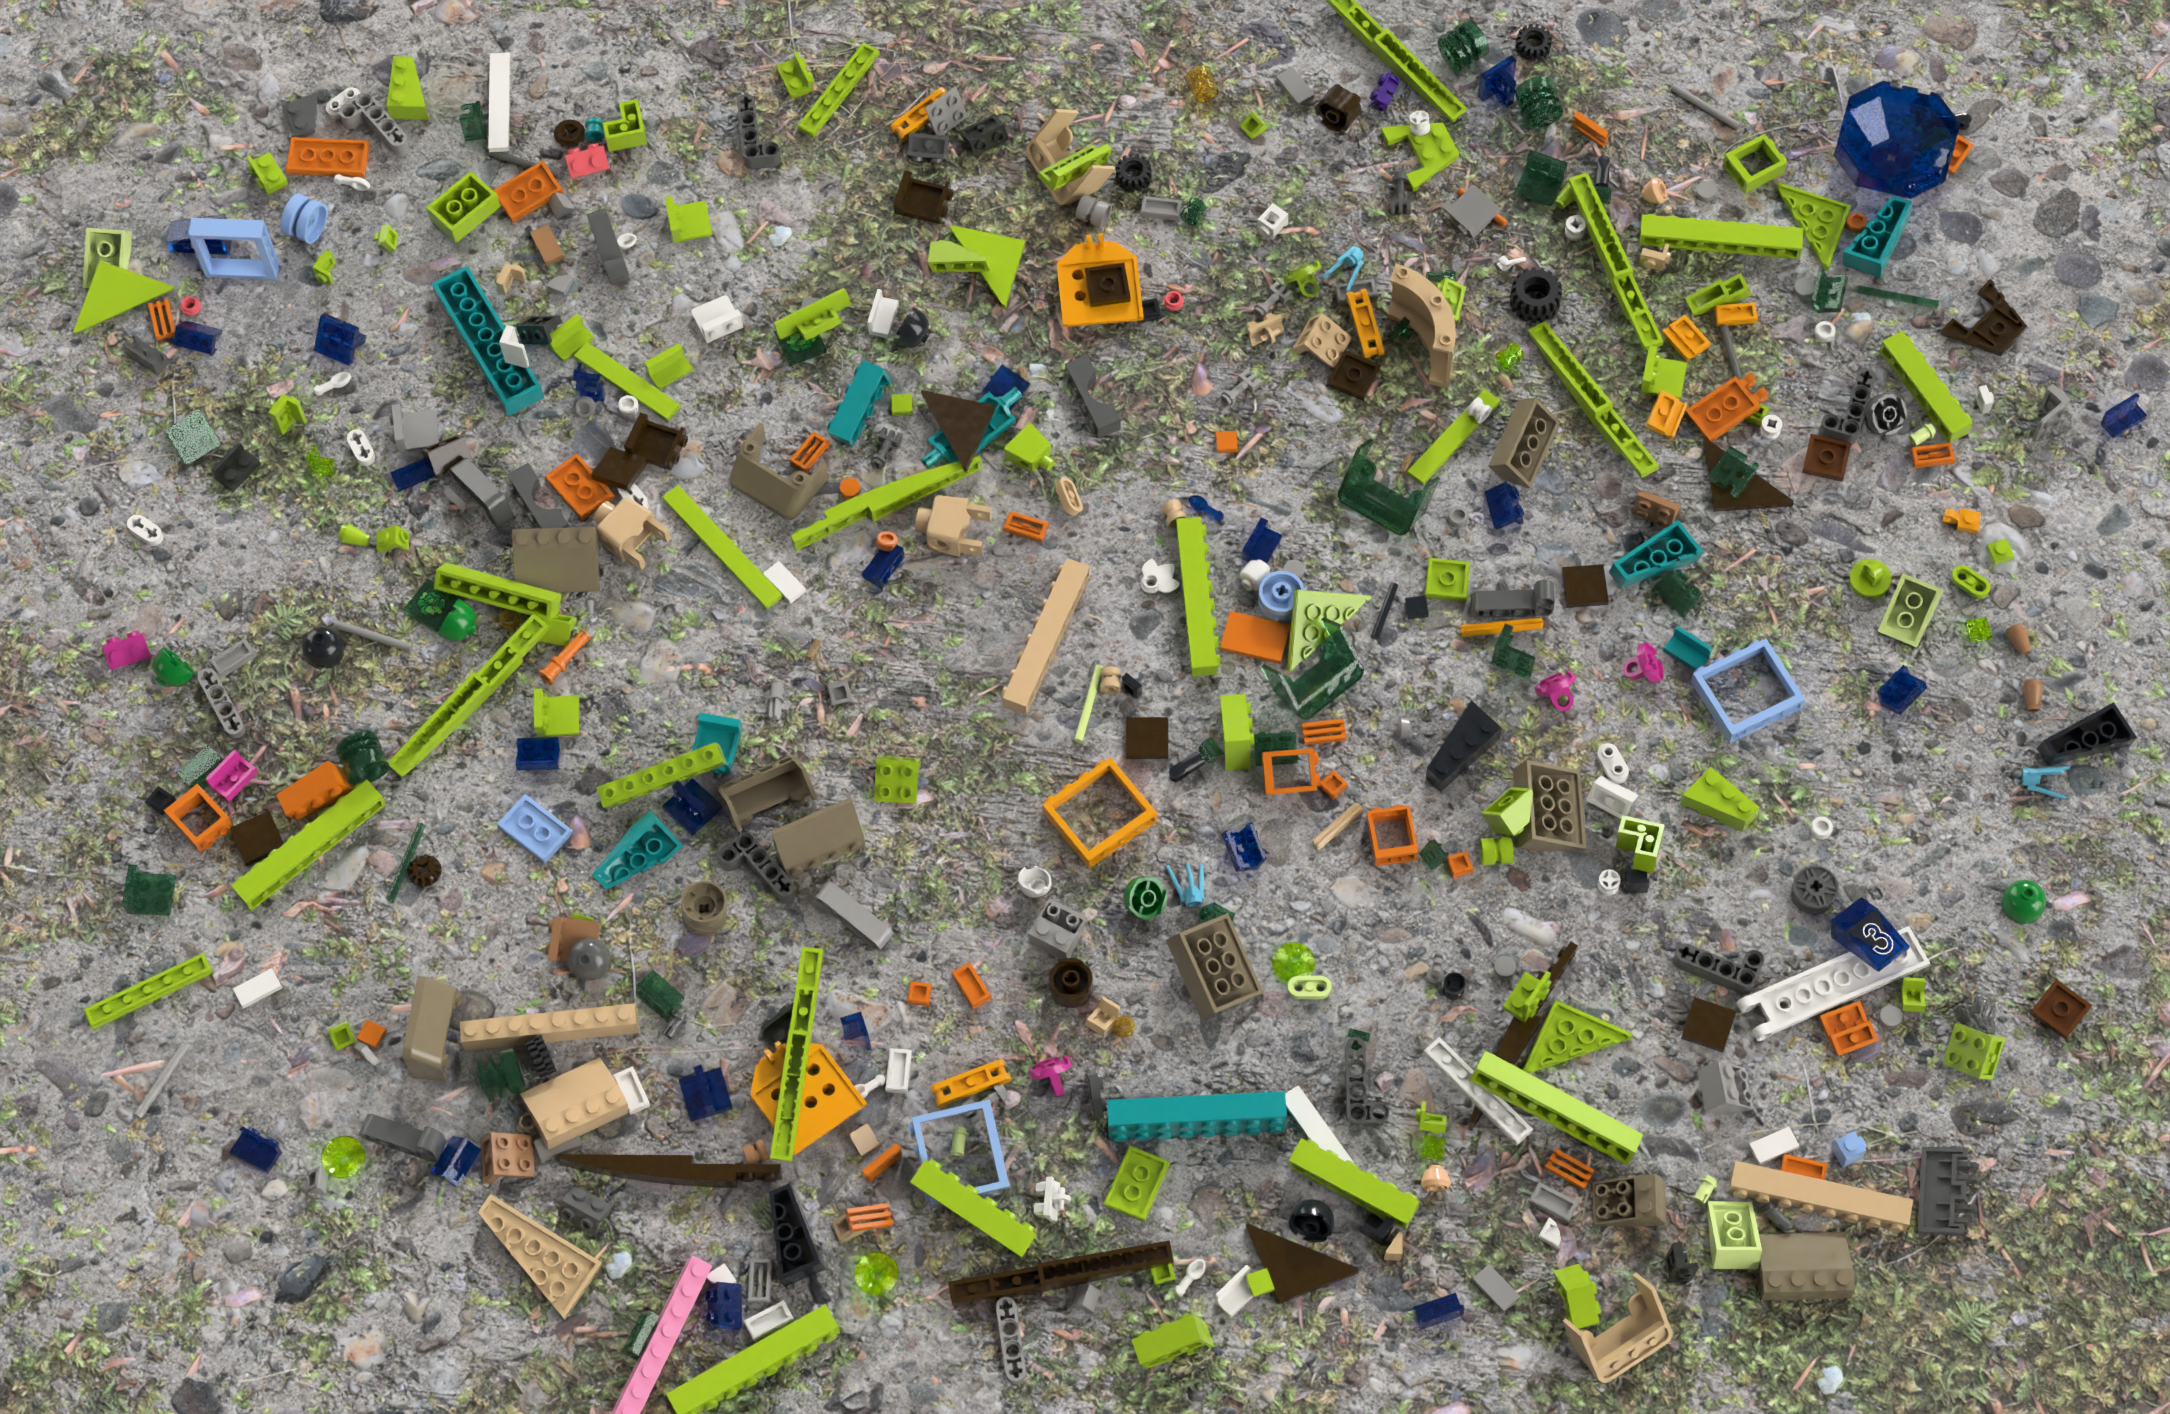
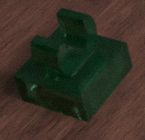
M1404 316L1386 337L1392 342L1399 337L1402 342L1406 343L1414 334L1410 329L1406 328L1411 321Z
M1435 839L1430 840L1419 853L1431 870L1438 868L1449 855L1448 852H1444L1441 848L1442 844L1438 843Z
M1349 1028L1347 1037H1359L1363 1041L1370 1042L1371 1033ZM1353 1043L1351 1049L1357 1051L1358 1049H1361L1357 1047L1356 1043Z

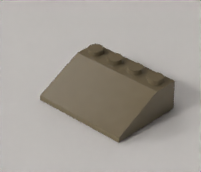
M596 527L512 529L516 582L556 593L600 591L599 535Z
M1526 760L1513 769L1514 787L1531 788L1533 791L1530 821L1524 826V831L1518 834V848L1532 851H1585L1587 845L1581 771Z
M851 798L771 831L776 856L788 877H796L802 874L804 870L817 868L825 861L830 859L836 860L844 853L857 851L865 845L864 835Z
M1228 913L1180 932L1166 940L1201 1020L1264 993Z
M1845 1232L1759 1234L1762 1248L1758 1269L1761 1301L1852 1298L1855 1292L1854 1273Z

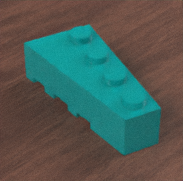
M1892 196L1879 210L1877 216L1866 225L1865 230L1856 236L1850 247L1843 251V266L1881 278L1911 216L1912 201Z
M865 360L856 367L854 371L855 377L852 383L847 385L846 395L843 401L838 403L837 413L827 426V432L831 438L851 447L854 446L865 427L864 419H868L873 414L875 401H880L883 397V387L885 385L889 387L892 381L885 369Z
M1677 520L1614 562L1609 570V574L1621 588L1697 562L1704 551L1681 522Z

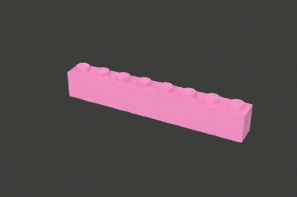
M695 1256L687 1259L611 1414L641 1413L712 1265Z

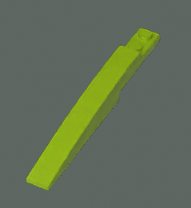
M1325 0L1344 19L1343 24L1367 48L1449 120L1454 122L1468 110L1388 28L1384 30L1355 0Z
M1588 173L1569 178L1568 181L1581 215L1586 222L1589 235L1627 322L1630 321L1644 351L1649 349V345L1662 346L1664 341L1632 275L1633 269Z
M1544 321L1530 328L1528 333L1543 356L1617 455L1621 454L1641 479L1659 470V464L1614 411L1613 403L1549 325Z
M980 456L974 457L967 472L963 470L962 465L957 461L896 480L825 510L824 520H817L811 526L799 529L791 535L792 545L795 551H798L870 516L873 522L981 470Z
M533 613L477 673L473 672L387 762V765L401 777H404L504 683L523 663L522 658L546 634L550 627Z
M802 947L770 1155L772 1160L788 1162L793 1160L824 949Z

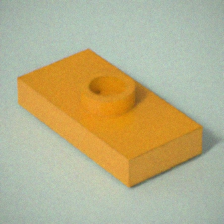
M1755 302L1715 305L1714 307L1717 326L1727 324V326L1754 324L1758 322Z

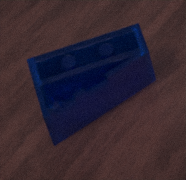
M225 214L197 217L227 219ZM191 218L170 221L166 239L170 252L195 253L194 248H191V240L186 234V230L190 227ZM204 239L210 254H230L232 240Z

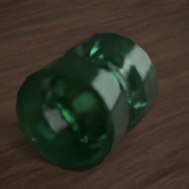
M1191 197L1186 204L1187 207L1182 209L1180 218L1189 225H1197L1200 220L1199 216L1204 214L1207 207L1198 198Z

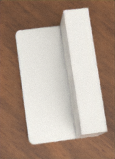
M877 289L868 318L869 335L889 338L899 302L898 300L884 298L881 289Z
M506 325L500 339L505 362L528 368L529 361L524 345L519 344L515 328Z
M1600 776L1594 782L1586 801L1621 819L1622 815L1627 816L1638 795Z
M1247 1265L1215 1295V1304L1230 1318L1252 1298L1245 1278L1247 1274H1250V1268Z

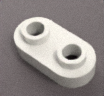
M347 88L330 100L326 105L328 116L335 120L341 119L339 114L340 107L360 94V91L356 88Z
M1609 743L1601 745L1597 751V760L1607 778L1616 784L1625 782L1629 769L1617 747ZM1605 751H1610L1612 754L1606 755ZM1615 769H1620L1622 772L1617 773Z

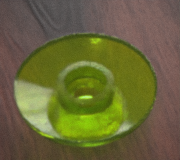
M1290 942L1283 944L1273 955V971L1278 978L1287 983L1295 976H1311L1315 969L1314 954L1307 946L1301 943ZM1292 957H1295L1298 959V961L1293 963L1290 961V959Z
M336 1137L330 1140L323 1148L321 1154L322 1166L332 1177L339 1179L352 1177L361 1170L365 1163V1149L361 1142L354 1137ZM343 1157L349 1158L345 1163H342L341 1159Z
M871 1252L859 1259L854 1269V1279L859 1289L873 1296L883 1295L891 1291L899 1278V1269L896 1261L890 1255L883 1252ZM875 1273H880L881 1277L879 1279H874L873 1275Z

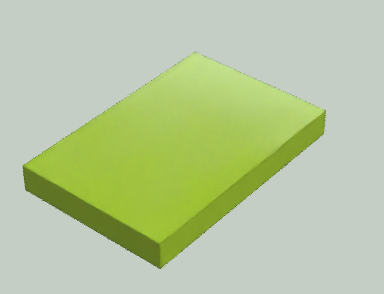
M1129 1145L1103 1206L1145 1223L1170 1166V1161Z

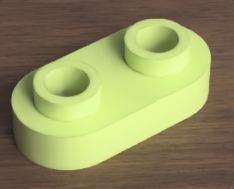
M1295 976L1288 982V993L1294 999H1325L1330 995L1332 986L1330 980L1324 976ZM1301 987L1302 991L1298 992L1295 988ZM1323 987L1324 991L1319 992L1316 988Z

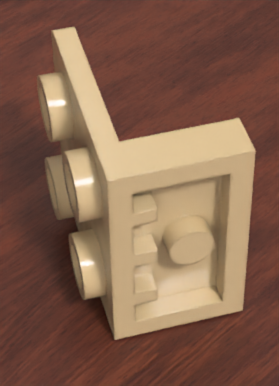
M1320 313L1308 320L1292 350L1297 354L1310 351L1332 369L1335 368L1352 337L1326 315Z

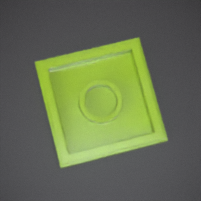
M1428 558L1426 598L1466 602L1470 562Z

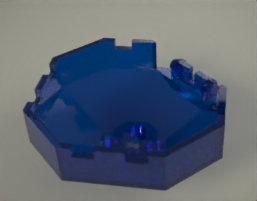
M1881 81L1849 96L1834 157L1855 186L1912 199L1945 183L1961 123L1938 93L1930 92V95L1919 93L1917 88L1904 85L1902 88L1890 86L1891 82ZM1889 154L1896 156L1895 162L1887 160Z

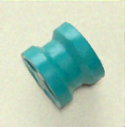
M588 118L585 121L586 130L584 137L593 142L603 140L604 121L600 118Z

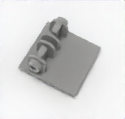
M956 86L925 108L929 117L927 127L930 131L934 130L935 135L943 136L968 117Z

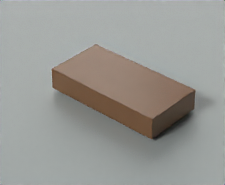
M549 225L530 232L546 266L565 259Z

